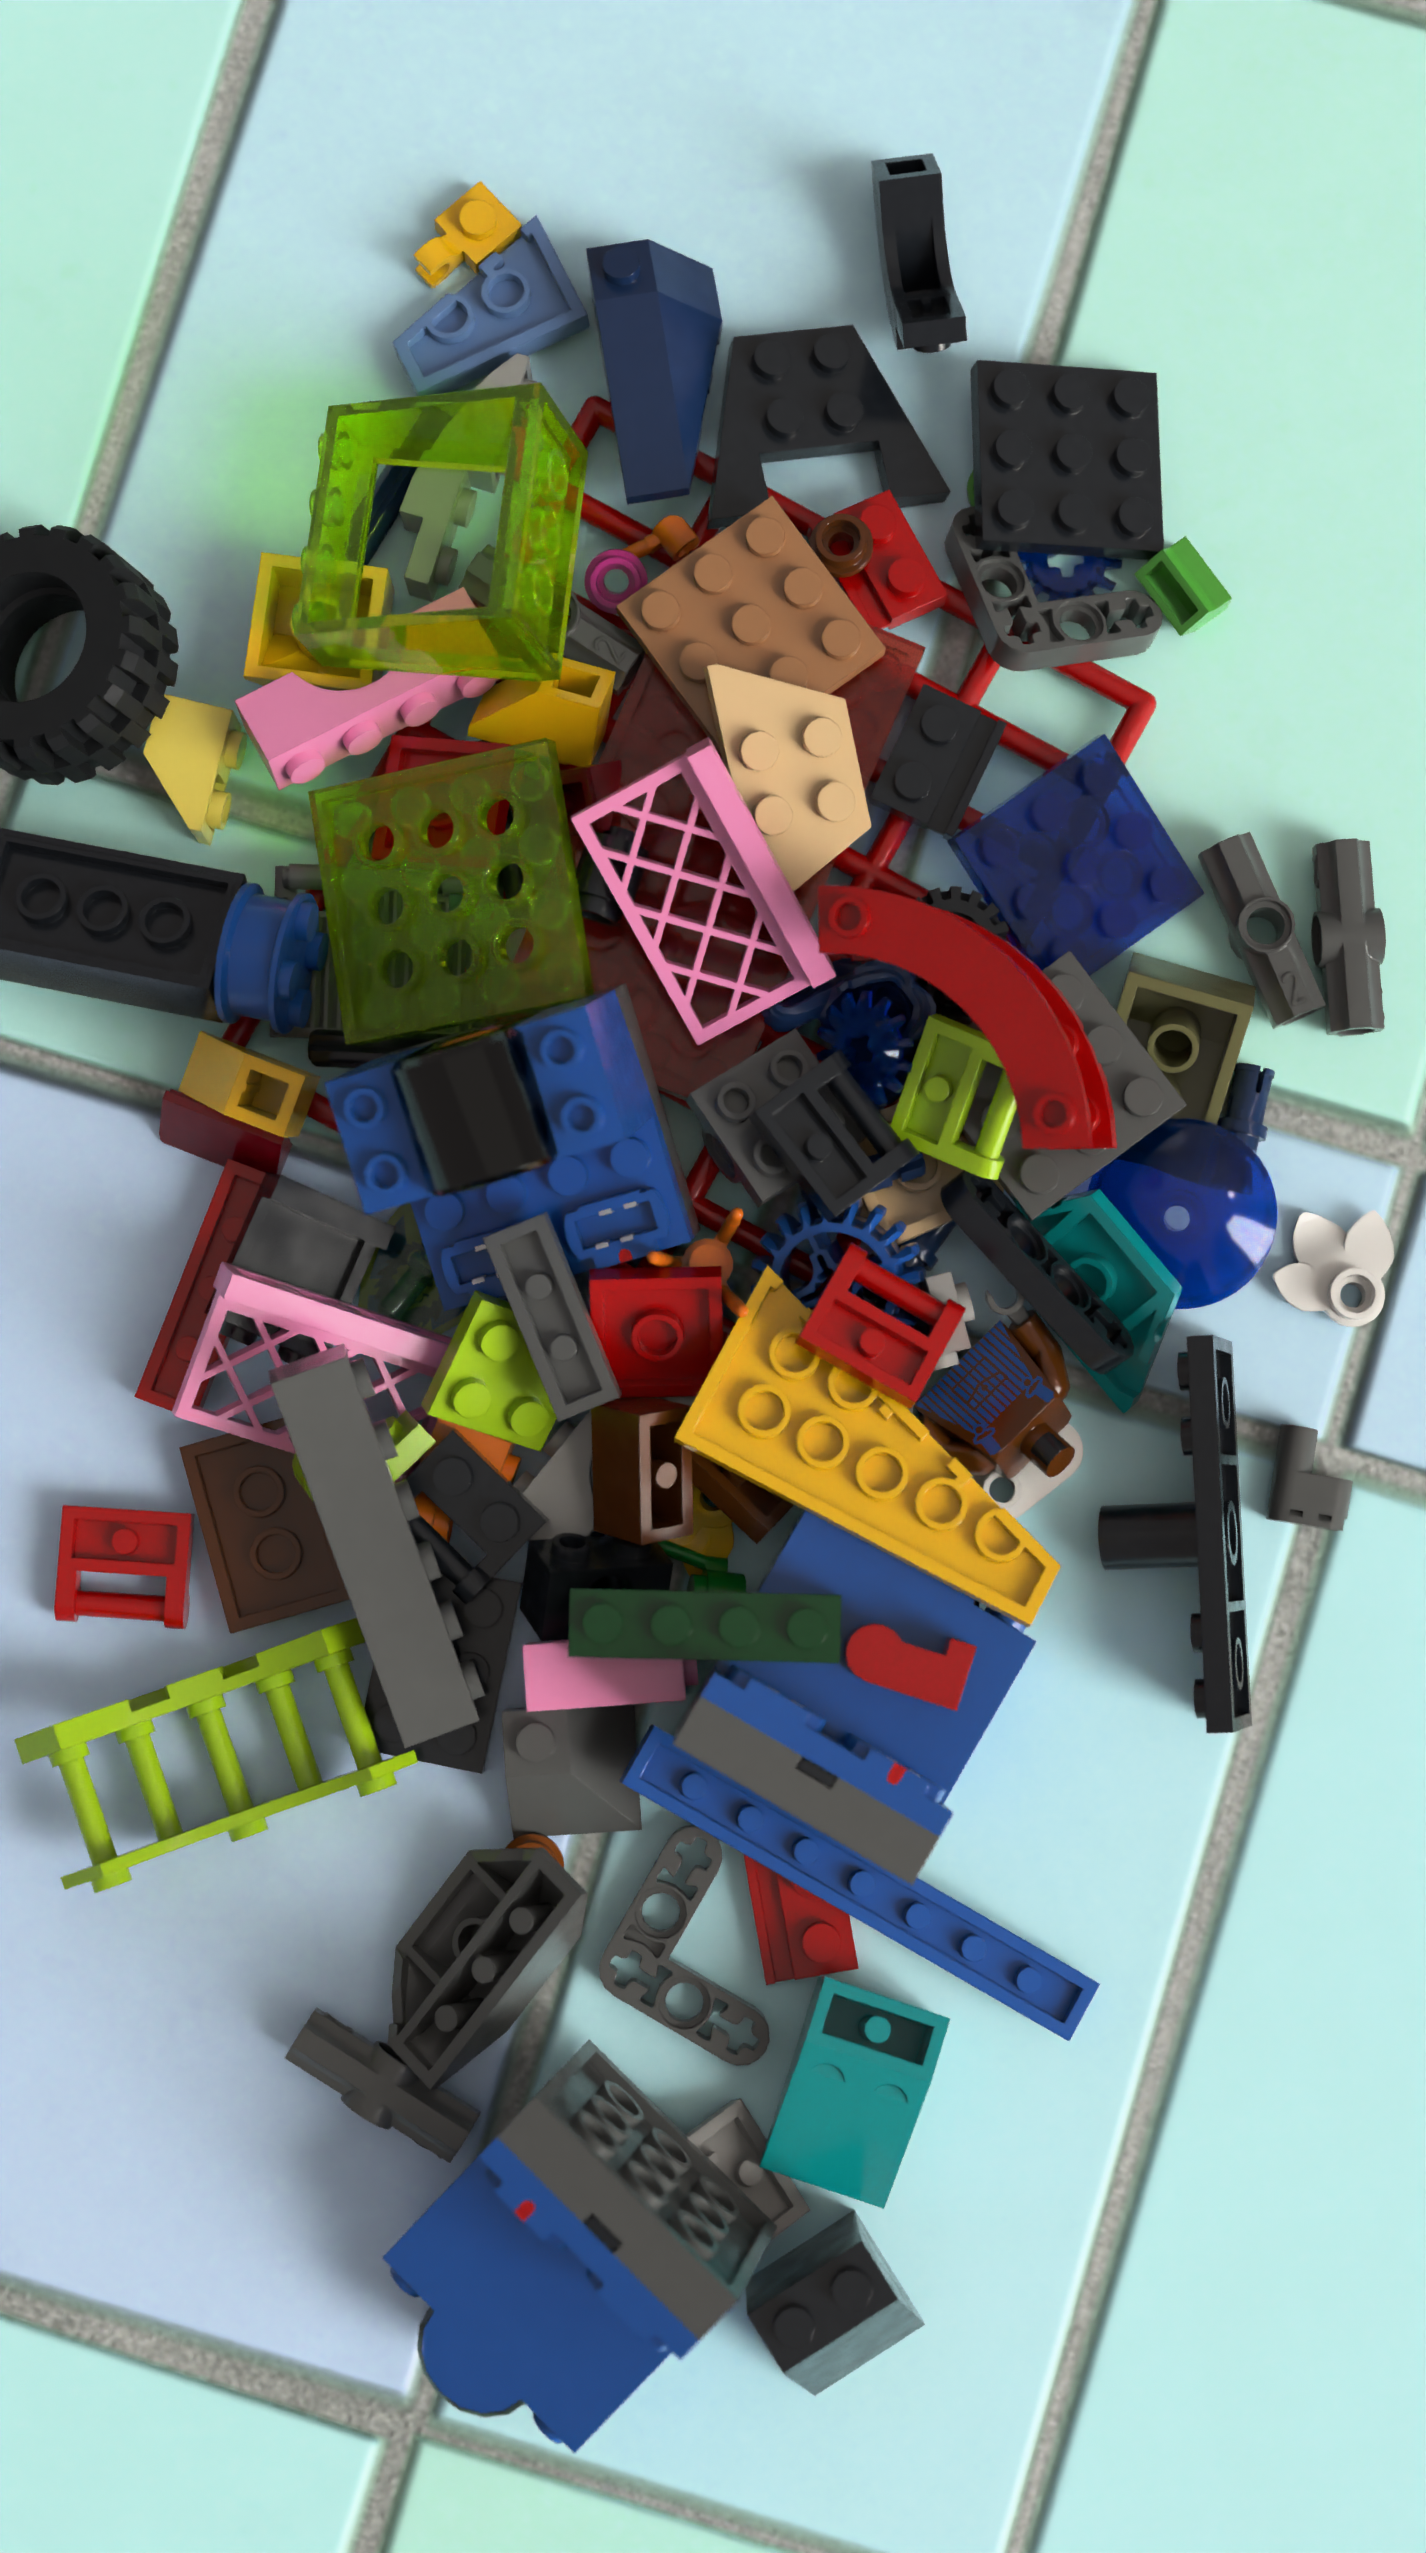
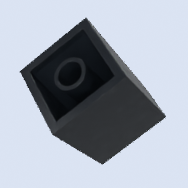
M855 2210L752 2275L745 2287L747 2315L781 2371L814 2396L925 2325Z

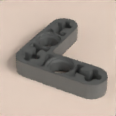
M970 506L961 509L955 515L944 542L946 554L986 649L992 659L1001 667L1011 671H1029L1132 656L1145 652L1153 643L1161 627L1163 616L1160 607L1148 595L1138 591H1119L1038 602L1017 552L976 549L975 507ZM987 579L1000 581L1009 588L1012 596L997 597L991 595L983 587L982 581ZM1075 622L1080 624L1089 633L1090 638L1086 640L1071 638L1064 633L1060 623ZM1010 629H1012L1014 636H1008Z
M685 1825L677 1829L667 1840L605 1948L599 1965L600 1979L605 1989L613 1996L725 2062L737 2066L749 2065L760 2059L766 2052L770 2041L769 2025L764 2014L754 2005L670 1957L718 1873L722 1862V1849L719 1840L695 1825ZM696 1837L707 1842L704 1853L711 1859V1862L706 1868L701 1865H695L690 1871L685 1884L696 1886L697 1889L693 1896L689 1898L676 1884L658 1880L657 1877L663 1868H666L674 1877L682 1863V1855L675 1850L676 1846L680 1842L691 1845ZM655 1893L671 1895L680 1907V1915L677 1922L668 1929L658 1930L652 1928L645 1922L642 1916L644 1902ZM631 1951L639 1953L642 1956L639 1967L654 1978L657 1976L658 1966L660 1965L672 1971L659 1984L654 2003H650L642 1998L649 1990V1985L633 1977L627 1981L626 1985L620 1984L615 1980L618 1969L610 1963L615 1955L625 1959ZM678 1983L695 1985L703 1996L704 2003L702 2009L696 2016L690 2019H680L673 2016L666 2006L665 1998L667 1992ZM716 1998L727 2003L720 2011V2017L737 2025L744 2017L753 2021L752 2034L758 2038L754 2046L742 2043L737 2051L729 2048V2034L714 2023L710 2036H706L698 2031L710 2018Z

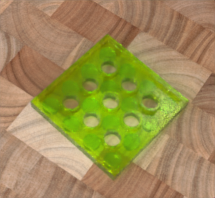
M544 738L308 791L346 1045L360 1046L555 1007L594 994L556 742ZM508 800L514 811L513 822L506 832L500 835H493L487 826L488 811L496 802ZM447 813L453 821V835L447 844L440 848H434L427 836L429 823L438 814ZM388 826L394 836L393 849L386 858L375 861L369 852V839L376 829ZM516 863L523 872V886L520 892L513 898L503 899L498 893L496 886L498 874L505 866ZM456 876L463 886V897L460 904L454 910L444 912L438 904L437 891L445 879ZM391 889H397L403 898V911L395 922L386 925L379 917L378 904L384 893ZM525 927L533 937V950L525 961L515 964L507 955L506 943L513 931ZM466 940L472 948L473 961L465 973L454 976L447 966V953L455 942ZM405 952L412 960L413 974L407 984L400 988H395L388 978V965L395 955Z

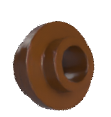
M849 514L828 516L815 526L810 536V547L833 577L845 578L859 573L867 566L872 557V534L867 525L855 516ZM837 541H846L853 547L852 551L845 556H837L829 548Z

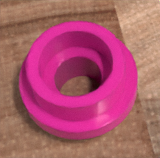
M623 549L606 550L598 554L590 562L585 573V590L590 601L597 608L607 613L617 614L616 606L648 584L647 572L641 560L633 553ZM620 569L625 572L629 580L628 587L618 593L610 591L604 582V577L608 571Z

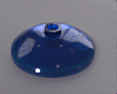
M1194 1118L1168 1119L1094 1174L1087 1191L1100 1189L1181 1284L1183 1289L1175 1309L1204 1307L1236 1293L1261 1268L1274 1241L1278 1220V1204L1275 1188L1266 1166L1252 1147L1230 1130L1209 1121ZM1172 1206L1185 1208L1190 1216L1188 1226L1183 1229L1172 1228L1166 1221L1167 1210Z

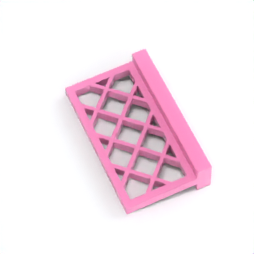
M710 737L687 748L686 753L571 816L572 823L697 1046L810 985L814 989L836 977L828 954L819 953V938ZM681 773L694 795L687 822L650 811L656 787ZM646 793L642 809L626 804ZM699 807L712 829L695 824ZM611 811L639 818L630 852L627 853L602 846L590 823ZM647 821L684 831L674 866L637 856ZM692 834L717 840L721 844L726 854L718 879L682 869ZM610 858L626 863L622 880ZM731 864L743 886L727 882ZM634 865L671 876L661 910L634 903L627 888ZM679 878L715 888L705 923L669 913ZM723 891L751 899L757 912L750 935L713 925ZM642 916L658 920L654 935L651 934ZM666 922L702 932L692 966L665 959L659 944ZM762 922L774 942L758 938ZM710 935L746 945L736 979L700 969ZM754 948L781 955L792 974L790 978L771 988L745 982ZM673 972L689 976L685 992ZM697 979L733 989L727 1011L702 1025L690 1003ZM741 992L756 995L738 1005Z
M221 1262L213 1284L216 1293L172 1413L175 1417L295 1454L286 1425L275 1431L262 1427L252 1406L274 1396L271 1384L246 1395L233 1366L267 1350L275 1368L280 1367L283 1363L275 1345L298 1334L313 1338L319 1352L327 1350L324 1342L336 1346L344 1344L349 1358L359 1353L372 1357L381 1376L380 1379L372 1382L375 1393L377 1394L387 1389L400 1416L406 1409L395 1384L417 1373L434 1377L452 1337ZM227 1311H231L252 1318L262 1339L227 1356L218 1335ZM263 1322L283 1329L269 1335ZM215 1348L220 1360L208 1365L212 1351ZM384 1361L402 1368L389 1374ZM226 1371L239 1400L215 1412L193 1405L201 1382ZM422 1406L410 1411V1415L417 1422L423 1419L421 1426L431 1435L438 1418L427 1415ZM245 1410L250 1423L233 1418L232 1416ZM423 1455L395 1483L405 1480L420 1465Z

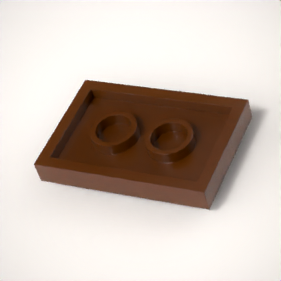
M283 1418L260 1425L275 1431L285 1426ZM230 1433L179 1447L230 1634L350 1600L316 1506L294 1476L292 1465L294 1453Z

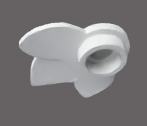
M1372 1210L1360 1217L1345 1232L1340 1226L1319 1215L1309 1212H1303L1299 1215L1292 1236L1293 1254L1297 1263L1282 1267L1272 1275L1279 1293L1293 1307L1301 1311H1324L1332 1321L1345 1327H1359L1374 1320L1381 1312L1385 1301V1290L1381 1278L1387 1272L1394 1259V1245L1383 1218L1375 1210ZM1351 1284L1360 1290L1362 1299L1357 1307H1349L1341 1300L1340 1294L1344 1285Z

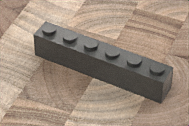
M341 1344L268 1370L273 1393L404 1747L416 1745L480 1721L474 1700L485 1696L473 1660L469 1659L460 1663L453 1645V1640L464 1637L451 1599L438 1603L431 1581L442 1577L430 1541L426 1540L417 1544L409 1524L410 1520L420 1517L407 1479L395 1483L389 1469L387 1460L397 1457L398 1453L385 1419L373 1423L364 1399L372 1397L376 1393L363 1357L350 1362L345 1345Z

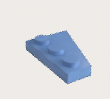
M537 215L520 229L522 236L502 254L499 255L495 251L478 266L480 273L458 293H447L393 341L396 355L421 405L430 398L435 399L490 374L517 353L529 356L590 328L588 314Z

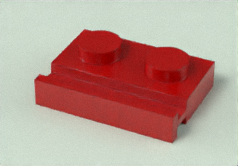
M890 489L834 513L849 514L859 518L867 525L872 534L873 553L867 566L853 576L833 578L874 633L887 627L889 630L945 605L948 594ZM815 521L809 524L806 536L809 541L811 533L815 526L818 524V521ZM837 541L829 549L837 556H845L852 551L853 547L846 541Z
M744 1854L766 1985L785 1980H798L859 1969L849 1914Z

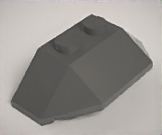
M544 1848L469 1850L395 1948L392 1984L393 2023L389 2024L388 2045L430 2090L442 2085L509 2030L581 1937L588 1893Z

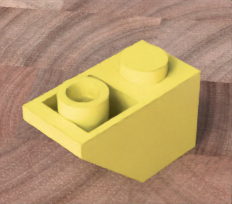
M164 694V697L170 702L162 719L155 716L151 721L149 728L151 735L146 740L143 754L198 843L211 846L215 829L223 830L229 817L231 793L225 792L231 768L239 770L242 765L247 746V734L241 732L242 726L233 710Z

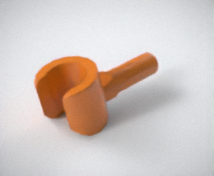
M669 515L654 527L652 534L645 536L641 541L623 548V550L633 553L638 558H642L650 553L653 554L663 547L671 559L677 561L691 553L699 545L700 540L682 517Z

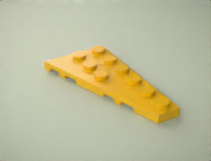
M767 1265L746 1303L748 1314L743 1318H738L675 1435L674 1442L1023 1626L1030 1627L1061 1565L1005 1508H1001L972 1478L973 1475L956 1458L953 1459L929 1434V1430L905 1406L795 1344L812 1310L809 1307L806 1308L783 1284L784 1281Z

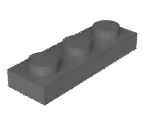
M547 1211L485 1236L483 1241L558 1422L619 1398L622 1392Z

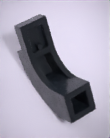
M933 153L871 161L879 255L888 315L897 350L913 348L918 352L933 353L949 348L951 343L967 341L966 316L954 288L948 258L942 173Z

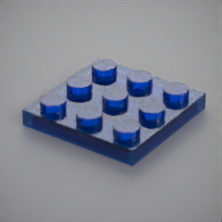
M1106 734L1092 738L947 841L975 887L983 895L982 898L989 906L993 902L1000 910L997 916L1000 922L1006 921L1009 930L1007 937L1012 945L1041 970H1044L1065 953L1071 951L1088 975L1091 976L1205 894Z

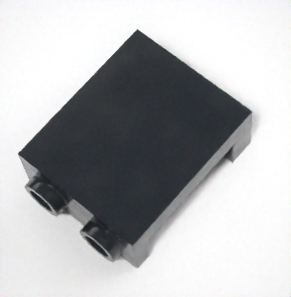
M266 1172L226 1263L352 1304L375 1249H387L396 1227L369 1214L365 1215V1212L283 1175ZM214 1289V1292L206 1307V1310L204 1312L205 1314H208L209 1309L211 1307L212 1301L216 1293V1289ZM227 1311L219 1332L220 1334L247 1346L254 1343L257 1337H261L252 1318ZM263 1322L269 1335L283 1329ZM298 1334L278 1344L279 1349L277 1351L280 1359L286 1363L319 1353L313 1338ZM324 1342L327 1349L333 1347V1344Z

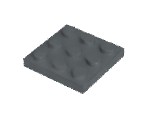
M1071 951L1065 953L1042 971L1062 992L1084 1026L1083 1030L1094 1049L1098 1063H1101L1114 1111L1117 1148L1071 1150L1022 1149L1020 1119L1016 1109L1000 1153L1005 1161L997 1180L1030 1222L1187 1105ZM974 1021L968 1025V1027L981 1031ZM987 1062L962 1131V1134L971 1146H976L1003 1071L1002 1067Z

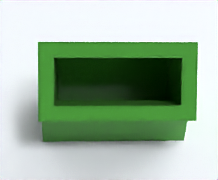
M1186 536L1172 546L1159 551L1134 574L1180 636L1195 632L1227 609L1232 599Z

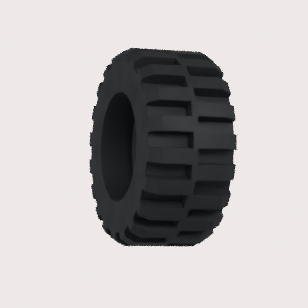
M41 524L20 528L19 537L14 538L8 532L0 535V768L20 779L27 780L32 778L38 783L46 785H59L65 781V777L74 783L92 779L96 776V767L101 765L110 771L126 760L123 752L132 744L140 748L151 735L146 729L153 718L156 716L162 719L170 701L164 697L167 686H175L179 666L170 659V654L177 653L179 645L177 630L168 623L170 622L171 612L164 598L154 591V585L108 545L91 534L84 536L76 528L57 525L51 527L49 531ZM84 611L86 638L81 656L72 672L59 686L49 693L33 700L18 702L15 691V674L19 658L27 642L39 628L53 618L69 612Z

